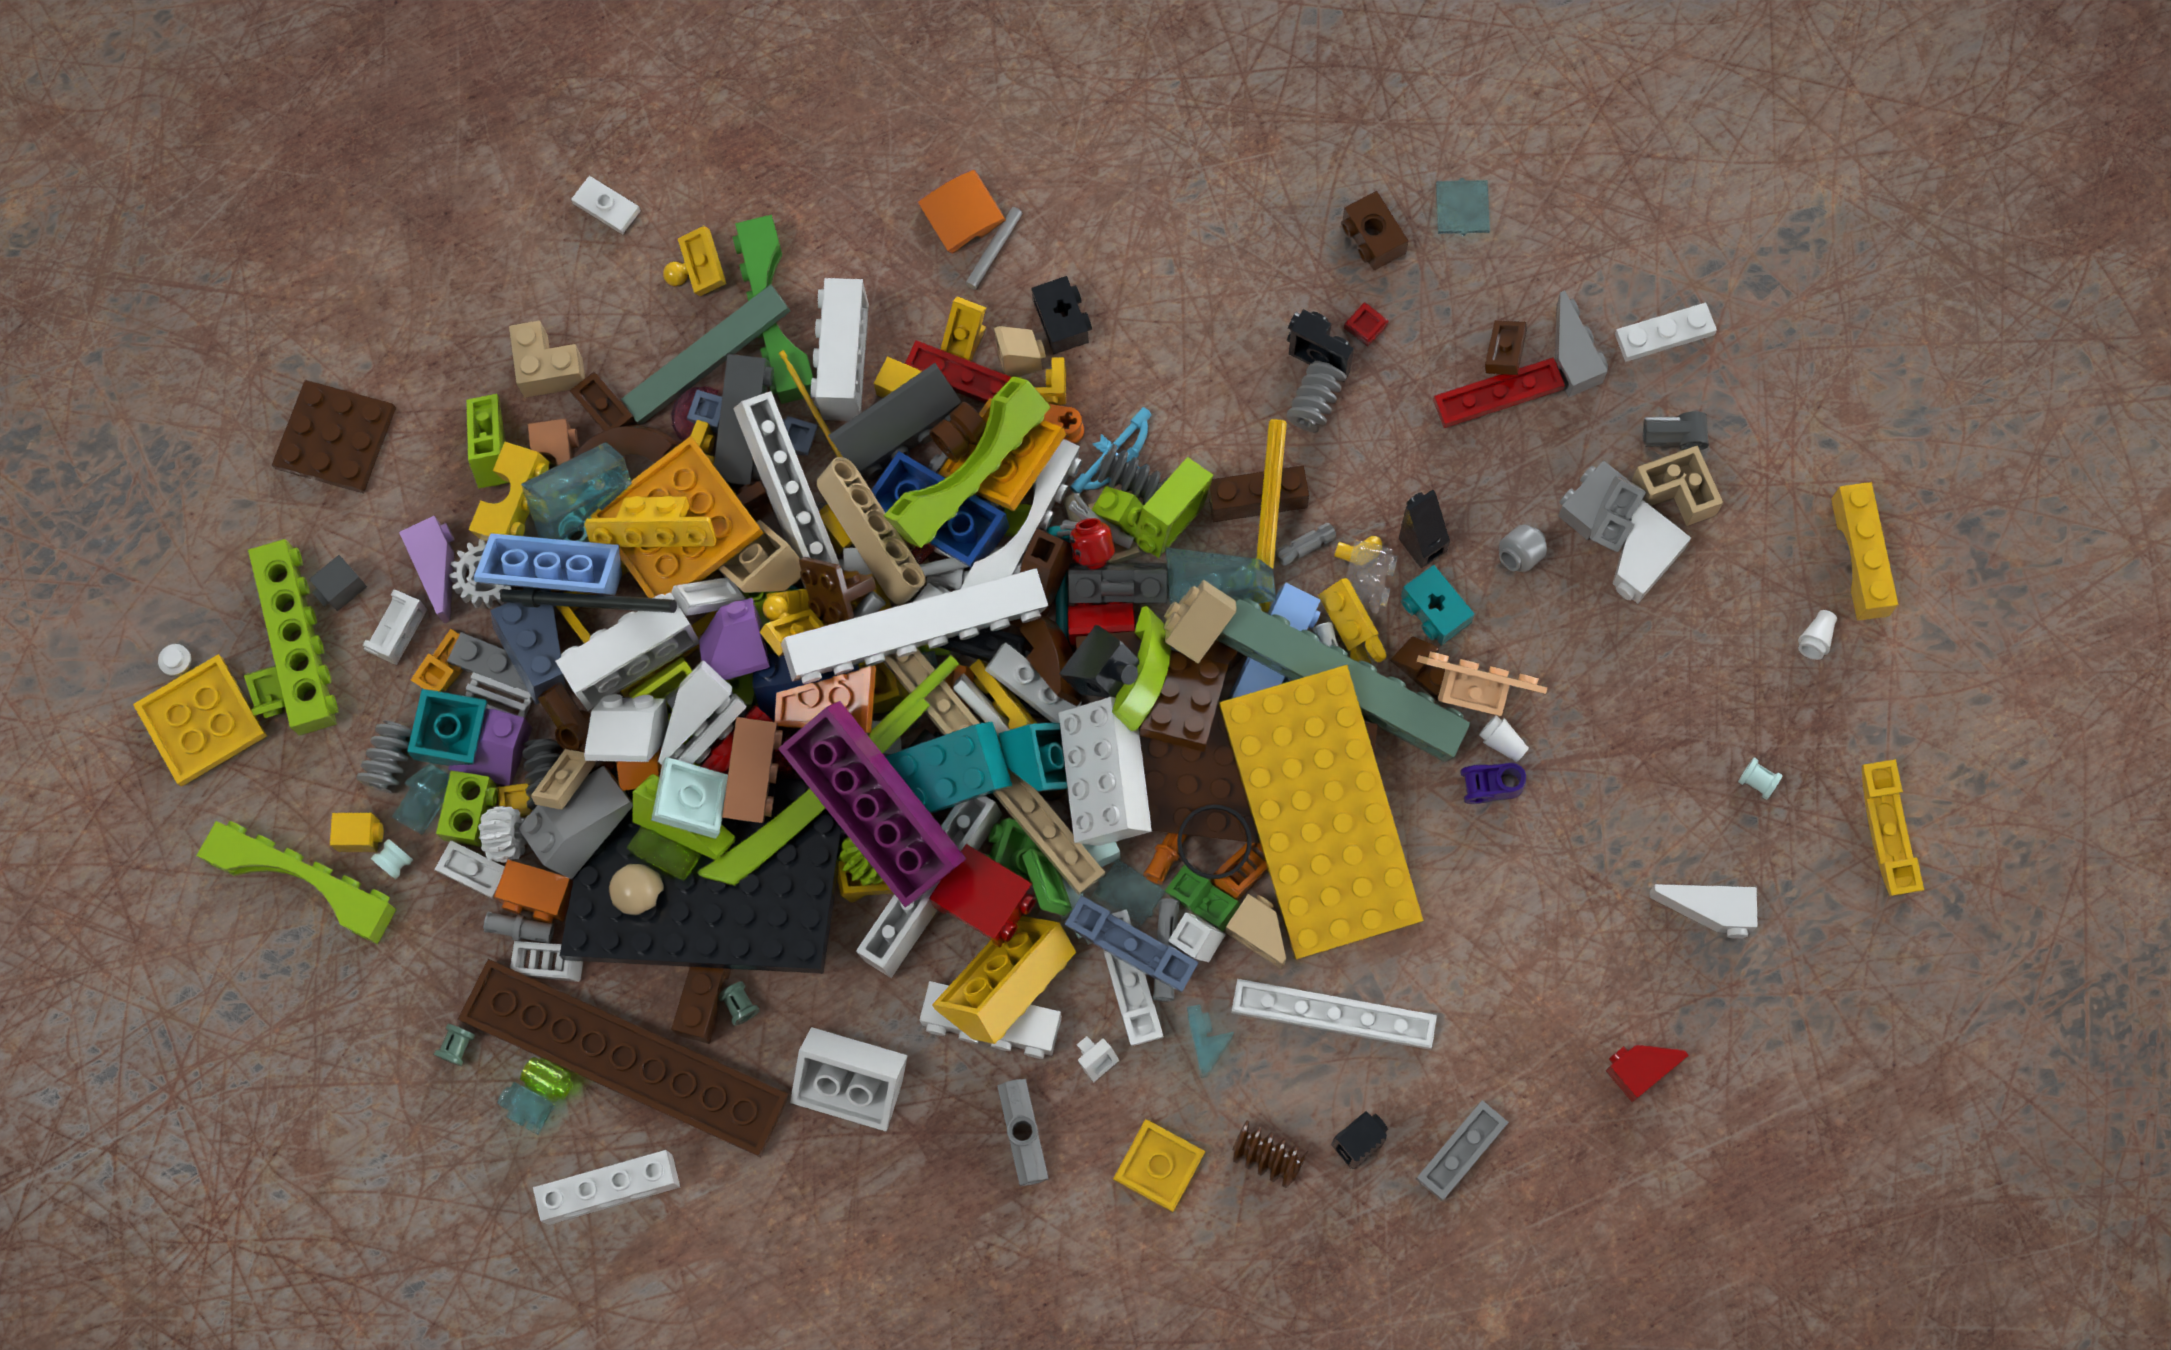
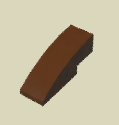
M1040 613V618L1026 622L1020 628V632L1034 647L1026 659L1058 697L1077 707L1081 703V694L1077 693L1059 675L1073 656V651L1058 624Z

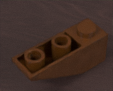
M1036 528L1024 554L1020 573L1037 568L1048 603V607L1041 614L1047 616L1073 559V552L1070 543ZM1021 618L1009 621L1010 624L1019 628L1025 624L1022 623Z

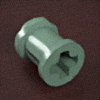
M743 981L730 985L721 991L718 996L719 1001L726 1004L733 1016L731 1021L734 1026L750 1020L760 1011L757 1005L752 1004L744 991L746 986Z
M447 1024L446 1030L448 1032L440 1049L435 1050L433 1055L455 1065L462 1066L463 1060L461 1058L469 1041L474 1040L475 1034Z

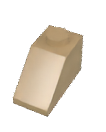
M1003 326L994 328L997 353L1005 375L1019 377L1042 370L1041 359L1046 358L1042 340H1035L1032 330Z
M1248 894L1227 924L1225 933L1279 969H1282L1285 965L1286 955L1277 913L1272 910L1273 904L1260 895L1254 898Z

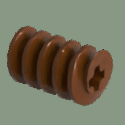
M1246 1120L1232 1149L1234 1151L1233 1162L1238 1163L1242 1158L1246 1157L1245 1168L1251 1169L1258 1163V1175L1262 1176L1270 1169V1181L1275 1182L1282 1175V1187L1287 1188L1296 1179L1308 1151L1302 1157H1298V1145L1295 1144L1289 1151H1286V1139L1283 1138L1274 1145V1133L1270 1132L1262 1139V1127L1258 1126L1250 1133L1248 1132L1249 1121Z

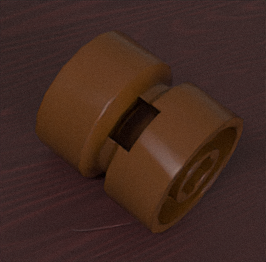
M962 402L950 413V421L942 420L929 431V434L939 449L950 460L957 463L969 452V444L977 445L979 443L986 423L968 403Z

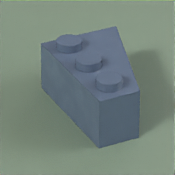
M540 589L542 592H551V590ZM506 603L490 610L493 629L535 704H540L538 696L553 685L561 682L565 687L564 675L555 662L561 658L553 605H540L538 608L524 607L522 603Z

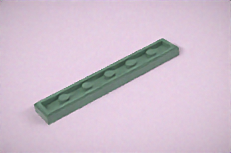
M770 284L621 398V400L634 416L636 422L643 425L727 360V354H736L791 312V310L776 289Z

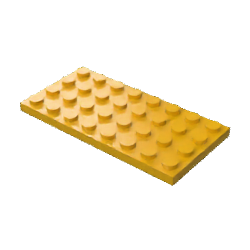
M1348 665L1219 702L1294 958H1303L1424 921Z

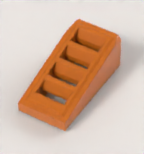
M1247 843L1217 869L1213 875L1227 873L1233 870L1236 865L1238 866L1245 855ZM1252 843L1248 856L1258 868L1255 870L1248 862H1245L1240 868L1248 876L1246 879L1236 871L1224 878L1211 879L1212 885L1238 901L1268 871L1266 861L1252 850L1256 846L1263 853L1261 844Z

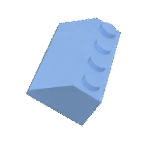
M490 533L475 572L474 581L493 585L615 596L622 576L619 545Z

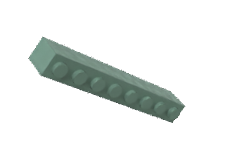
M1238 598L1236 600V613L1216 639L1292 681L1348 665L1363 719L1378 724V727L1444 762L1455 757L1470 726V722L1463 719L1461 712L1450 707L1442 708L1435 704L1434 698L1423 692L1414 693L1405 688L1406 684L1400 679L1392 676L1386 678L1377 673V668L1365 661L1357 662L1347 657L1348 653L1344 649L1334 645L1329 647L1319 642V637L1307 630L1299 631L1291 627L1289 620L1277 614L1271 616L1263 612L1261 606L1250 599L1241 600Z

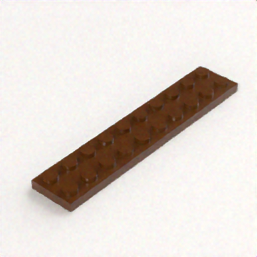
M490 959L487 960L458 1017L459 1021L760 1158L790 1096L786 1092Z

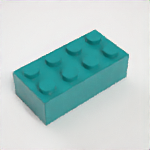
M993 722L974 724L885 756L930 814L1013 786Z

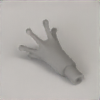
M1075 493L1074 498L1076 501L1071 502L1068 506L1069 510L1078 515L1082 520L1097 518L1101 522L1106 523L1111 529L1113 542L1130 549L1134 537L1121 532V528L1098 516L1083 502L1080 494ZM1065 519L1062 521L1060 529L1073 530L1078 522ZM1072 530L1058 531L1057 536L1059 538L1069 536Z

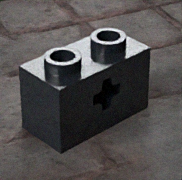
M1067 276L1031 288L1032 300L1053 355L1089 343L1088 331L1092 330L1091 322L1087 312L1081 314L1078 306L1079 303H1082L1080 293L1076 285H1070ZM1060 312H1064L1066 316L1062 317Z

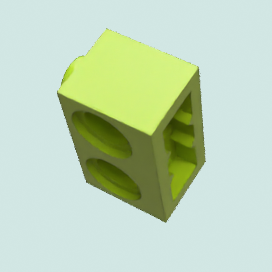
M451 770L436 834L443 841L450 842L451 840L459 844L481 847L482 842L479 839L480 830L478 825L481 824V815L497 804L499 790L496 787V783L489 776ZM474 787H479L480 793L478 797L473 800H467L468 791ZM465 819H472L473 824L471 828L465 832H460L459 826L461 822Z

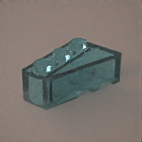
M605 442L522 483L521 486L538 536L540 538L564 540L575 529L580 531L584 527V521L598 508L602 511L632 482L624 457Z
M1165 547L1170 604L1174 601L1179 603L1192 586L1198 587L1203 580L1235 601L1238 598L1241 600L1250 599L1260 604L1276 600L1273 569L1260 559Z

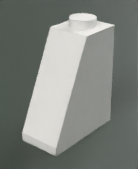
M1644 500L1640 502L1630 519L1635 525L1623 543L1613 580L1616 591L1623 598L1634 600L1637 604L1686 549L1691 540L1689 535Z

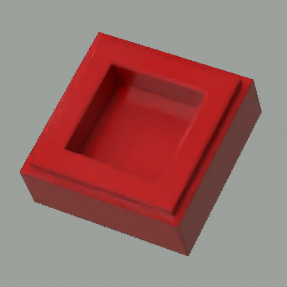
M1364 302L1345 322L1344 329L1368 347L1387 327L1389 320Z

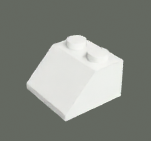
M612 694L603 697L591 711L584 753L585 761L649 762L662 746L669 725L666 699L653 698L651 695L622 698L621 695Z

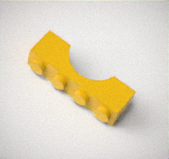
M1872 482L1839 486L1831 501L1837 529L1841 530L1845 535L1850 550L1852 562L1851 594L1857 621L1888 617L1899 604Z

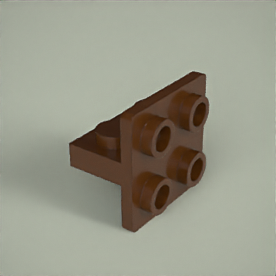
M809 557L799 559L801 567L800 576L806 586L809 597L808 606L819 620L835 624L855 618L851 601L876 589L874 578L871 576L859 574L858 571L842 570L839 564Z

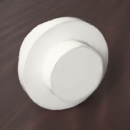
M171 644L160 652L158 665L165 674L179 676L190 668L191 654L184 646Z

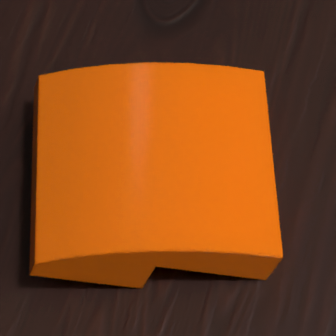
M975 170L952 179L918 201L945 248L952 254L974 237L979 236L983 238L1006 220Z

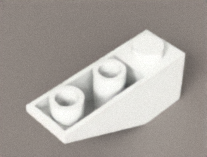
M704 660L680 683L658 760L661 765L665 757L676 759L686 748L683 743L691 735L696 738L705 730L709 724L706 719L714 711L720 714L732 701L729 698L732 686Z

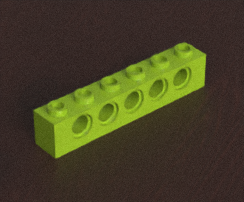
M286 539L248 549L290 728L300 736L337 725L335 714L339 713V709L334 695L329 694L327 684L331 683V676L328 667L322 665L320 654L324 653V647L320 636H315L313 625L317 624V618L313 607L308 606L306 596L310 595V589L304 576L301 577L299 566H303V560L297 547L293 548ZM287 572V576L283 581L276 582L279 574ZM294 601L292 609L282 612L286 603ZM301 630V635L297 640L289 641L293 632ZM309 660L304 670L297 671V666L301 661ZM316 689L315 696L309 701H304L306 692Z

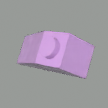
M432 516L399 533L436 614L443 623H447L450 621L452 580L449 574L453 573V568L450 564L454 562V551L450 542L454 541V537L447 523L441 525L436 517Z

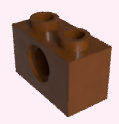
M1377 191L1344 207L1343 220L1341 221L1342 228L1347 237L1354 238L1358 245L1357 251L1364 263L1369 262L1373 270L1406 254L1409 241ZM1375 229L1380 234L1369 235L1366 233V230Z

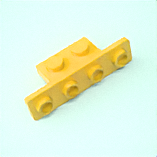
M625 497L616 518H587L584 523L589 542L614 544L619 545V547L714 546L716 543L714 529L709 517H686L689 509L687 497Z

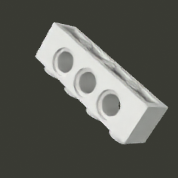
M667 1150L536 1186L533 1187L540 1221L550 1225L680 1188L673 1155Z

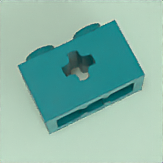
M1432 565L1403 587L1401 593L1403 607L1411 616L1415 614L1423 623L1421 625L1422 630L1432 641L1436 639L1441 646L1472 623L1475 613L1435 565ZM1430 603L1433 606H1437L1439 604L1441 606L1440 611L1437 608H1433L1431 610L1429 608Z

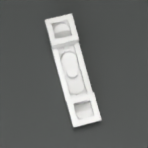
M1127 909L1112 913V915L1131 925ZM1103 950L1131 1047L1164 1038L1145 973Z

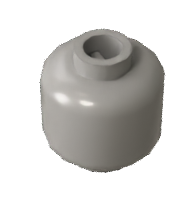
M1518 525L1499 543V559L1511 571L1528 572L1547 553L1544 534L1539 529L1529 525Z

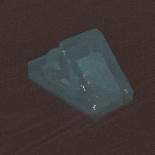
M430 763L423 767L404 783L410 790L392 817L413 831L423 835L444 802L450 775Z
M1199 1004L1187 1007V1017L1201 1078L1209 1076L1232 1041L1234 1032L1207 1037V1033L1212 1032L1209 1013H1202Z

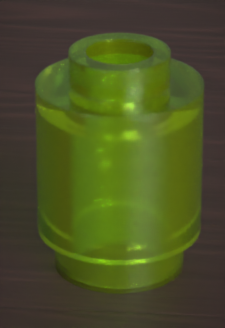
M532 1057L526 1063L520 1075V1080L525 1083L526 1088L552 1103H555L558 1099L564 1100L573 1086V1082L570 1081L571 1073L544 1058Z

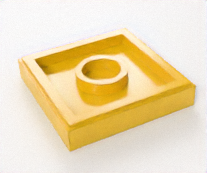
M1145 1119L1113 1180L1173 1213L1199 1166L1205 1151Z

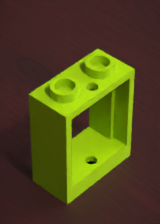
M1187 457L1142 507L1133 541L1144 552L1151 553L1160 558L1203 509L1213 474Z

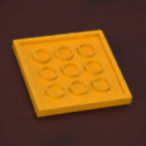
M692 436L588 513L591 518H616L625 497L672 496L687 497L689 509L686 517H709L711 519L716 537L714 546L619 547L620 559L648 598L671 593L675 585L701 582L764 534Z

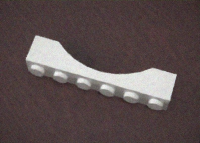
M1063 439L1033 483V505L1027 520L1019 532L1003 548L984 559L974 562L960 589L1020 573L1024 554L1036 528L1047 530L1054 516V512L1051 509L1055 502H1062L1067 492L1068 486L1065 483L1068 477H1075L1082 463V460L1078 458L1080 446Z

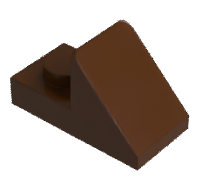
M1412 636L1390 661L1438 701L1445 669L1417 662L1418 655L1429 658L1430 651L1438 653L1439 648Z

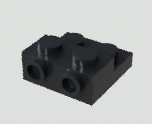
M1304 309L1301 314L1295 312L1288 325L1290 330L1287 337V342L1290 343L1289 355L1309 365L1313 364L1314 361L1329 363L1344 372L1348 377L1351 370L1354 348L1345 339L1338 336H1330L1332 323L1328 322L1324 315L1314 311L1310 313Z

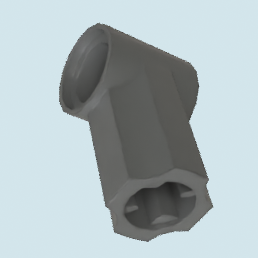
M1700 411L1682 413L1678 417H1645L1643 421V442L1645 447L1680 446L1681 450H1686L1698 445L1699 450L1706 449L1709 446L1707 414Z

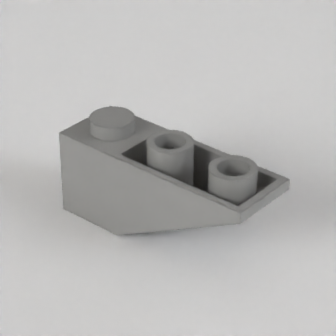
M1564 290L1560 292L1556 304L1555 362L1565 384L1564 390L1568 397H1571L1602 384L1607 374L1608 363L1605 356L1601 352L1598 353L1593 345L1594 337L1590 328L1587 325L1583 326L1579 318L1580 311L1574 299H1569Z

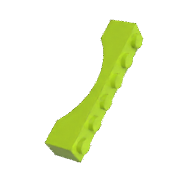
M1013 376L992 398L990 414L984 433L965 463L953 474L935 485L921 490L905 492L883 516L908 543L922 548L923 545L928 544L935 538L936 531L946 521L952 519L957 514L959 506L979 490L983 480L989 474L999 469L1001 461L1008 453L1021 445L1023 437L1043 421L1044 414L1051 407L1028 380Z
M215 821L197 853V857L233 876L252 872H276L303 879L315 886L325 896L341 926L378 945L397 910L388 903L389 896L375 889H372L370 894L360 890L361 883L345 875L339 880L331 876L332 869L316 861L313 866L302 862L304 856L289 848H286L284 853L274 849L276 843L258 834L253 839L245 835L247 832L246 828L232 821H229L227 826Z

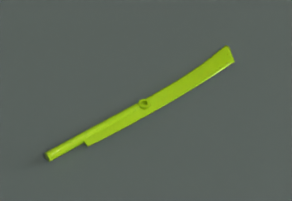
M950 655L874 727L871 733L867 734L882 754L927 710L930 705L924 698L960 665L953 656ZM809 788L765 826L717 860L700 869L698 874L707 879L735 886L825 809L824 805Z

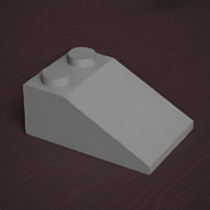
M602 766L587 775L563 810L537 805L518 829L544 866L573 879L633 807V801L620 788L619 782L610 770Z

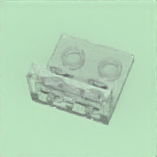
M1355 539L1346 578L1349 579L1364 608L1378 614L1379 607L1386 608L1390 587H1385L1384 585L1387 575L1394 576L1398 556L1392 555V547Z

